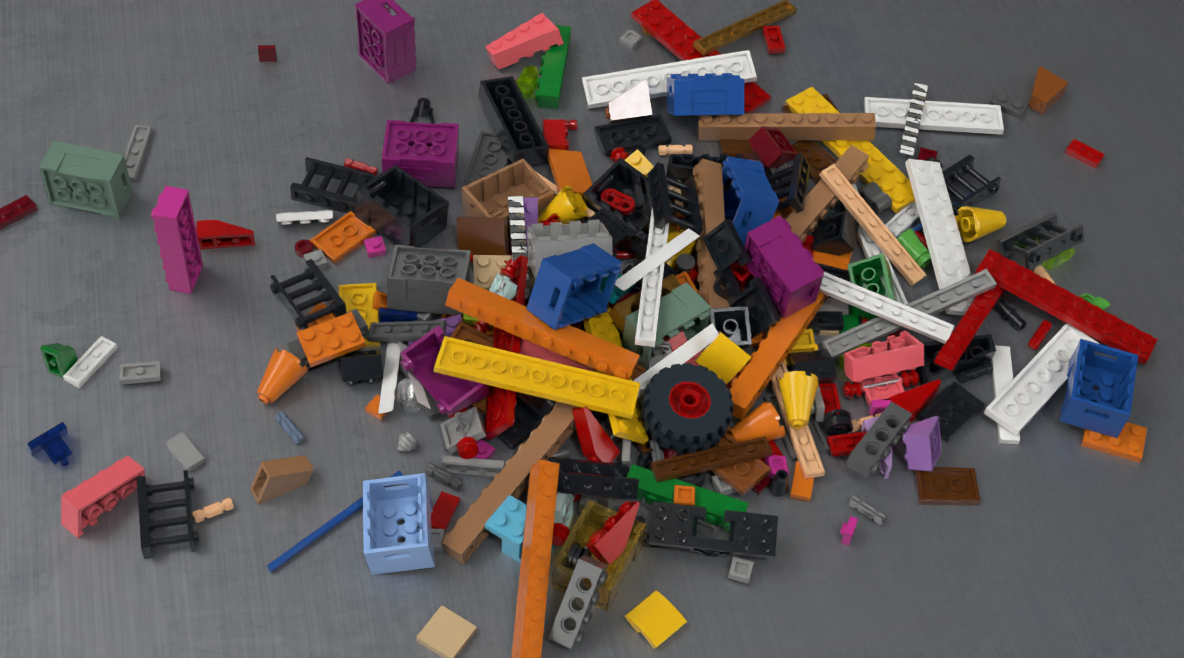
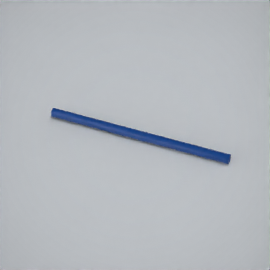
M397 471L390 477L403 476L401 471ZM363 497L266 566L267 569L272 573L363 507Z

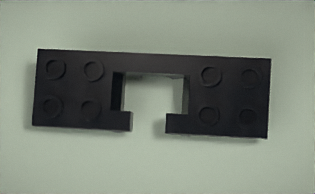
M603 208L588 219L602 222L612 236L613 257L617 258V253L613 249L621 242L627 244L642 257L633 267L628 265L623 270V275L646 259L648 236L643 231H634L631 227L626 229ZM666 262L664 263L663 279L672 274L674 276L678 275L673 268ZM643 278L636 282V286L641 290Z
M731 219L724 220L702 238L717 267V270L713 272L716 277L714 290L719 296L726 299L730 306H748L751 338H755L781 319L760 277H755L749 281L750 287L742 292L730 267L736 262H739L740 266L743 267L752 261Z
M517 392L514 424L497 436L513 450L529 438L534 429L538 428L544 416L549 415L557 401L548 399L538 410L530 402V398L524 393L520 394Z
M653 502L648 544L686 548L708 557L737 554L775 558L778 516L725 510L724 522L730 523L729 540L696 537L698 519L705 520V507Z

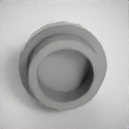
M406 431L399 436L398 451H412L416 448L415 445L418 441Z

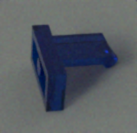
M388 308L379 309V322L418 321V312Z
M61 422L27 443V451L33 456L44 450L54 465L59 462L61 466L68 465L67 457L73 453L62 439L68 435L66 425Z

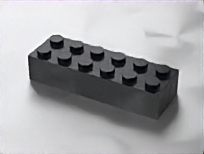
M509 76L480 81L478 97L510 163L513 164L521 159H524L529 165L546 163L549 146L514 77Z

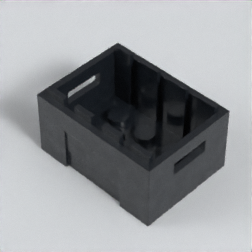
M620 157L583 193L585 203L595 213L603 208L626 229L631 227L634 231H643L649 236L652 201L648 177ZM606 189H614L632 197L635 202L634 212L629 215H622L617 210L613 211L611 205L604 200L601 201V193ZM669 197L670 202L675 204V199ZM637 214L642 215L639 219L635 218Z
M396 165L356 190L355 217L366 225H370L394 242L395 245L419 248L447 228L449 201ZM383 182L381 185L370 191L372 188Z

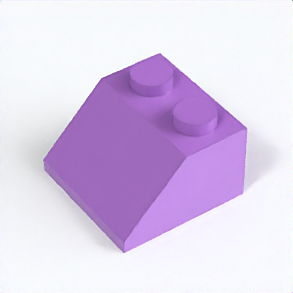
M939 416L910 424L908 430L904 432L903 443L906 444L905 461L908 462V469L933 471L942 452Z

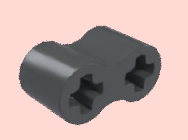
M871 182L858 189L860 196L876 215L891 208V197L887 193L882 192L877 183Z

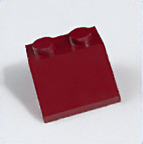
M762 126L748 140L752 151L761 157V162L766 167L778 168L793 160L795 155L798 154L780 129Z

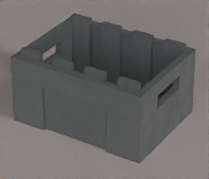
M395 245L387 275V309L464 315L462 312L445 306L448 292L457 278L470 282L471 251Z

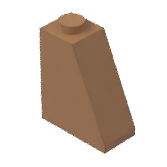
M306 455L262 461L250 490L258 504L265 503L308 484L314 471L313 466Z

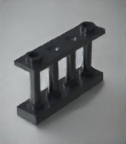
M802 153L795 155L793 166L773 174L768 167H765V175L773 191L790 185L788 189L776 193L779 200L789 196L787 200L778 203L776 211L789 206L793 207L797 213L804 211L810 164ZM792 174L791 177L776 183V180Z
M970 154L942 172L948 193L960 201L955 205L951 203L955 216L958 215L959 208L963 206L973 207L988 196L996 194L1000 188L1001 178L999 176L989 181L973 169L975 158ZM970 174L984 186L977 189L962 176ZM958 182L972 194L965 197L950 184Z
M306 157L305 164L306 172L308 173L302 184L293 182L290 186L291 199L346 214L350 211L355 213L356 191L353 197L343 195L348 183L357 184L358 189L374 179L375 175ZM315 174L325 176L319 188L309 186ZM332 178L341 180L336 193L326 191Z
M657 162L647 173L655 227L662 229L670 222L685 229L689 228L700 235L703 231L694 177L690 176L685 183L666 176L664 164ZM667 184L680 189L681 194L668 189ZM669 197L682 202L683 207L670 202ZM672 211L684 215L686 221L673 216Z
M1051 213L998 239V253L1004 257L1013 253L1021 255L1026 259V268L1030 269L1083 242V225L1079 224L1071 229H1066L1058 225L1057 215ZM1055 232L1059 233V235L1053 236L1051 234ZM1041 239L1046 240V241L1043 242V243L1037 242V241H1039V240H1041ZM1027 246L1032 247V249H1030V250H1026V249H1023V248H1025V247H1027Z
M312 259L305 261L306 270H304V273L279 283L274 275L270 276L272 282L270 289L274 295L277 294L294 318L297 328L302 330L308 328V323L331 313L337 314L338 317L347 313L345 302ZM304 280L312 281V284L287 294L285 288ZM315 290L321 293V295L297 305L293 302L294 299ZM322 302H328L329 304L328 307L307 316H303L301 311Z
M548 457V461L560 464L557 493L636 500L639 479L627 478L629 468L627 464Z
M183 470L184 481L158 485L147 484L145 476L137 477L140 540L144 559L153 558L152 550L156 549V547L186 542L190 543L191 551L196 552L195 543H199L198 530H194L191 490H195L193 477L189 478L188 470ZM185 489V498L155 503L149 501V496H152L153 493ZM186 507L187 516L161 520L150 519V514L154 513V511ZM188 524V534L162 538L151 536V532L158 528Z

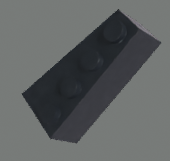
M670 154L666 176L685 183L690 176L694 177L693 168L702 159L720 163L723 168V161H726L728 155L720 154V157H710L709 154H702L699 157H694L693 154ZM736 154L735 158H742V154ZM729 176L723 190H728L732 179Z
M992 335L975 336L953 371L934 363L944 343L939 341L923 342L924 366L917 367L921 384L924 385L938 379L942 381L957 375L959 372L991 362L996 352Z

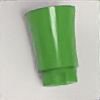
M913 229L906 230L897 238L922 270L932 263L929 250L923 245Z

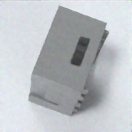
M588 220V223L569 221V224L551 222L550 225L543 226V223H535L527 227L528 264L535 279L542 259L546 257L565 254L592 243L612 255V236L599 220Z

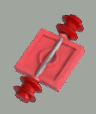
M903 370L900 376L897 374H885L879 378H868L862 382H853V384L846 381L842 390L844 396L849 400L853 399V395L860 398L863 392L867 404L870 406L871 400H888L891 396L905 392L904 388L908 389L909 384L916 387L919 382V374L915 370H909L908 373Z

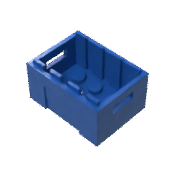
M698 73L688 74V76L671 74V77H667V112L674 116L744 114V79L740 78V75H732V73H722V75L705 73V76H698Z
M727 156L726 161H723L724 166L722 168L723 188L728 176L732 179L728 190H723L725 220L731 219L743 245H745L748 232L772 220L779 199L770 186L761 162Z
M594 243L565 254L543 258L527 310L554 330L607 312V306L618 274L622 270V262ZM608 276L604 291L602 292L599 290L602 279Z
M1080 339L1069 360L1067 370L1068 382L1059 421L1118 438L1131 414L1138 355ZM1096 351L1110 356L1117 357V359L1095 354L1094 352Z

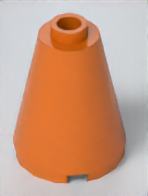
M276 348L271 355L257 389L258 400L266 405L268 403L273 404L308 372L307 366L302 367L300 365L301 360L284 349L279 352L278 348Z
M766 401L729 430V436L737 442L766 436L768 441L785 437V429L783 425L780 426L778 420H780V417L774 406Z

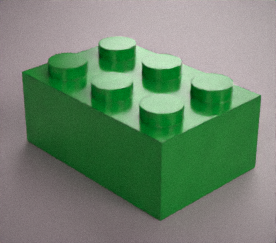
M883 253L848 264L851 283L898 302L890 265ZM857 308L862 319L865 317L871 320L879 317Z

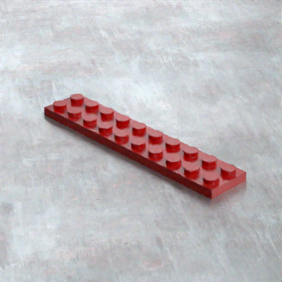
M651 0L631 12L632 19L681 61L722 55L715 50L703 56L693 47V42L702 37L658 0ZM755 82L744 83V114L753 113L770 102L771 96Z
M989 249L977 267L975 274L987 269L999 287L1112 348L1138 355V362L1143 365L1148 361L1158 339L1124 322L1115 315H1111L1100 307L1035 274L1032 270L1022 267L1015 261L1009 260L998 252Z
M521 255L514 260L520 263L519 267L521 270L516 271L517 278H510L517 285L516 294L511 300L524 305L526 301L525 289L527 287L528 257ZM495 327L493 348L520 354L521 338ZM489 385L485 419L486 436L484 438L491 440L514 424V409L517 400L516 391Z

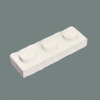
M333 210L277 213L276 218L277 222L281 221L282 225L292 224V221L300 220L301 224L311 223V220L318 219V222H330L329 219L333 218Z

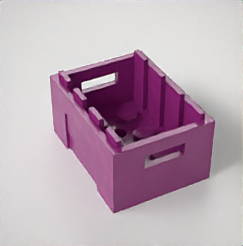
M363 0L355 4L358 56L387 84L415 71L417 64L415 56V18L411 17L394 0ZM390 8L396 13V15L392 16L390 14Z
M387 120L381 159L382 173L396 165L425 186L455 188L459 155V124Z
M778 216L748 232L745 249L752 262L746 265V267L754 277H760L773 305L783 319L816 302L824 271L818 263L816 264L813 261V256L807 248L804 249L796 233L793 234L791 226L786 219Z

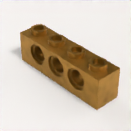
M674 274L662 280L661 295L665 296L681 286ZM641 292L618 303L608 313L620 332L624 331L625 317L632 314V311L639 310Z

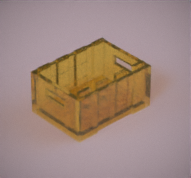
M588 500L552 564L551 587L566 593L574 570L564 566L565 561L567 562V555L571 546L577 542L581 544V547H587L586 544L590 541V536L594 532L600 531L605 526L604 522L609 517L615 516L618 513L617 511ZM634 520L625 550L610 565L605 564L608 566L606 570L608 577L604 585H600L598 590L600 597L594 606L609 612L617 597L619 586L632 562L636 561L643 548L646 531L645 523ZM591 553V557H590V558H592V559H594V560H596V561H599V560L595 557V555H594L593 553ZM584 578V585L591 588V581L588 578Z

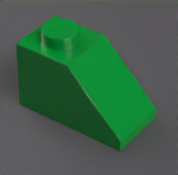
M55 343L42 345L40 348L47 371L61 378L78 361L75 350L68 345L64 346Z

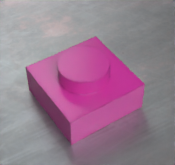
M382 236L364 240L368 258L386 255V247Z
M871 400L868 410L869 416L883 413L891 400Z
M482 439L477 441L479 452L474 458L489 460L495 454V448Z
M772 455L764 458L765 464L771 468L768 477H774L778 470H785L789 475L786 456Z
M850 516L848 524L843 523L840 534L843 535L842 544L849 546L856 528L857 518Z

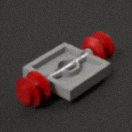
M476 406L469 410L464 408L450 415L449 420L440 424L446 448L450 454L458 451L459 456L463 459H472L478 454L477 441L485 437L486 432L480 412Z

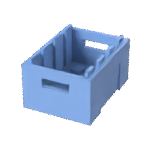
M425 473L363 481V551L372 575L435 567L431 533L433 502ZM407 483H408V485L384 487V486H391V485H399V484H407ZM399 520L405 521L402 525H399L397 523ZM400 538H405L403 543L398 542Z

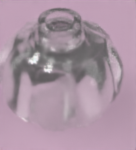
M405 378L397 384L394 390V397L404 411L417 413L426 407L417 401L410 378ZM424 388L428 403H430L432 396Z

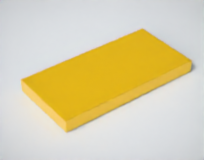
M377 283L338 285L339 296L345 302L347 313L357 309L366 322L369 331L371 323L379 322L378 310L373 309V298L377 290ZM368 336L364 339L366 346L363 348L380 347V341L369 342Z

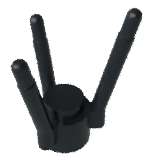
M420 98L417 100V106L414 108L410 122H414L417 114L418 117L429 114L430 122L435 124L433 108L430 107L431 102L429 99Z

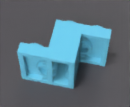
M509 495L485 523V529L502 539V552L521 564L527 505ZM552 544L551 554L558 546Z

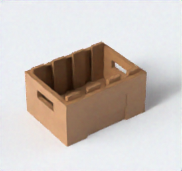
M521 159L462 187V212L466 217L508 218V237H510L508 197H538L539 216L554 199V192L524 159Z

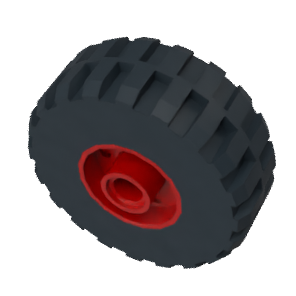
M679 363L671 365L670 368L665 367L661 369L659 374H654L650 379L641 403V420L645 422L644 428L647 433H651V438L655 442L661 443L662 447L668 450H675L676 453L688 452V454L697 451L708 450L710 446L715 447L720 442V439L724 438L733 416L734 402L731 400L732 394L730 390L726 389V383L719 379L715 372L712 370L708 371L701 365L694 366L692 363L680 365Z

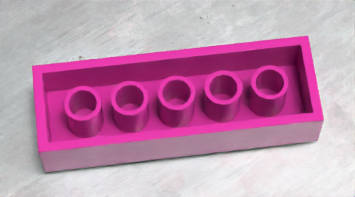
M165 186L163 192L158 196L156 208L154 207L151 213V218L154 219L155 224L154 231L158 237L157 244L160 246V257L163 259V270L166 273L165 280L168 282L169 290L192 294L202 270L203 262L189 190Z

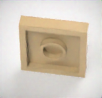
M441 605L416 636V641L443 658H456L477 632V626Z

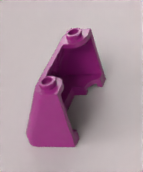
M438 325L400 353L402 359L400 363L406 371L410 370L438 403L436 405L438 410L443 415L447 414L450 416L484 399L489 395V390L486 384L434 372V366L444 339L442 335L445 334Z

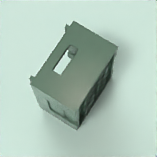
M53 141L38 167L49 205L69 207L119 219L133 193L125 157L121 153Z
M687 282L660 298L655 347L664 343L662 338L666 335L671 339L678 335L680 331H683L688 341L708 327L711 306ZM639 310L625 317L622 347L640 355L638 364L645 370H648L650 361L655 356L652 352V347L635 345Z

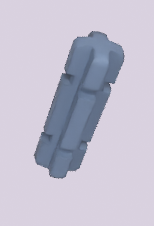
M284 411L275 415L276 421L289 437H292L294 443L299 444L303 442L304 434L298 430V427L290 418H287V414Z

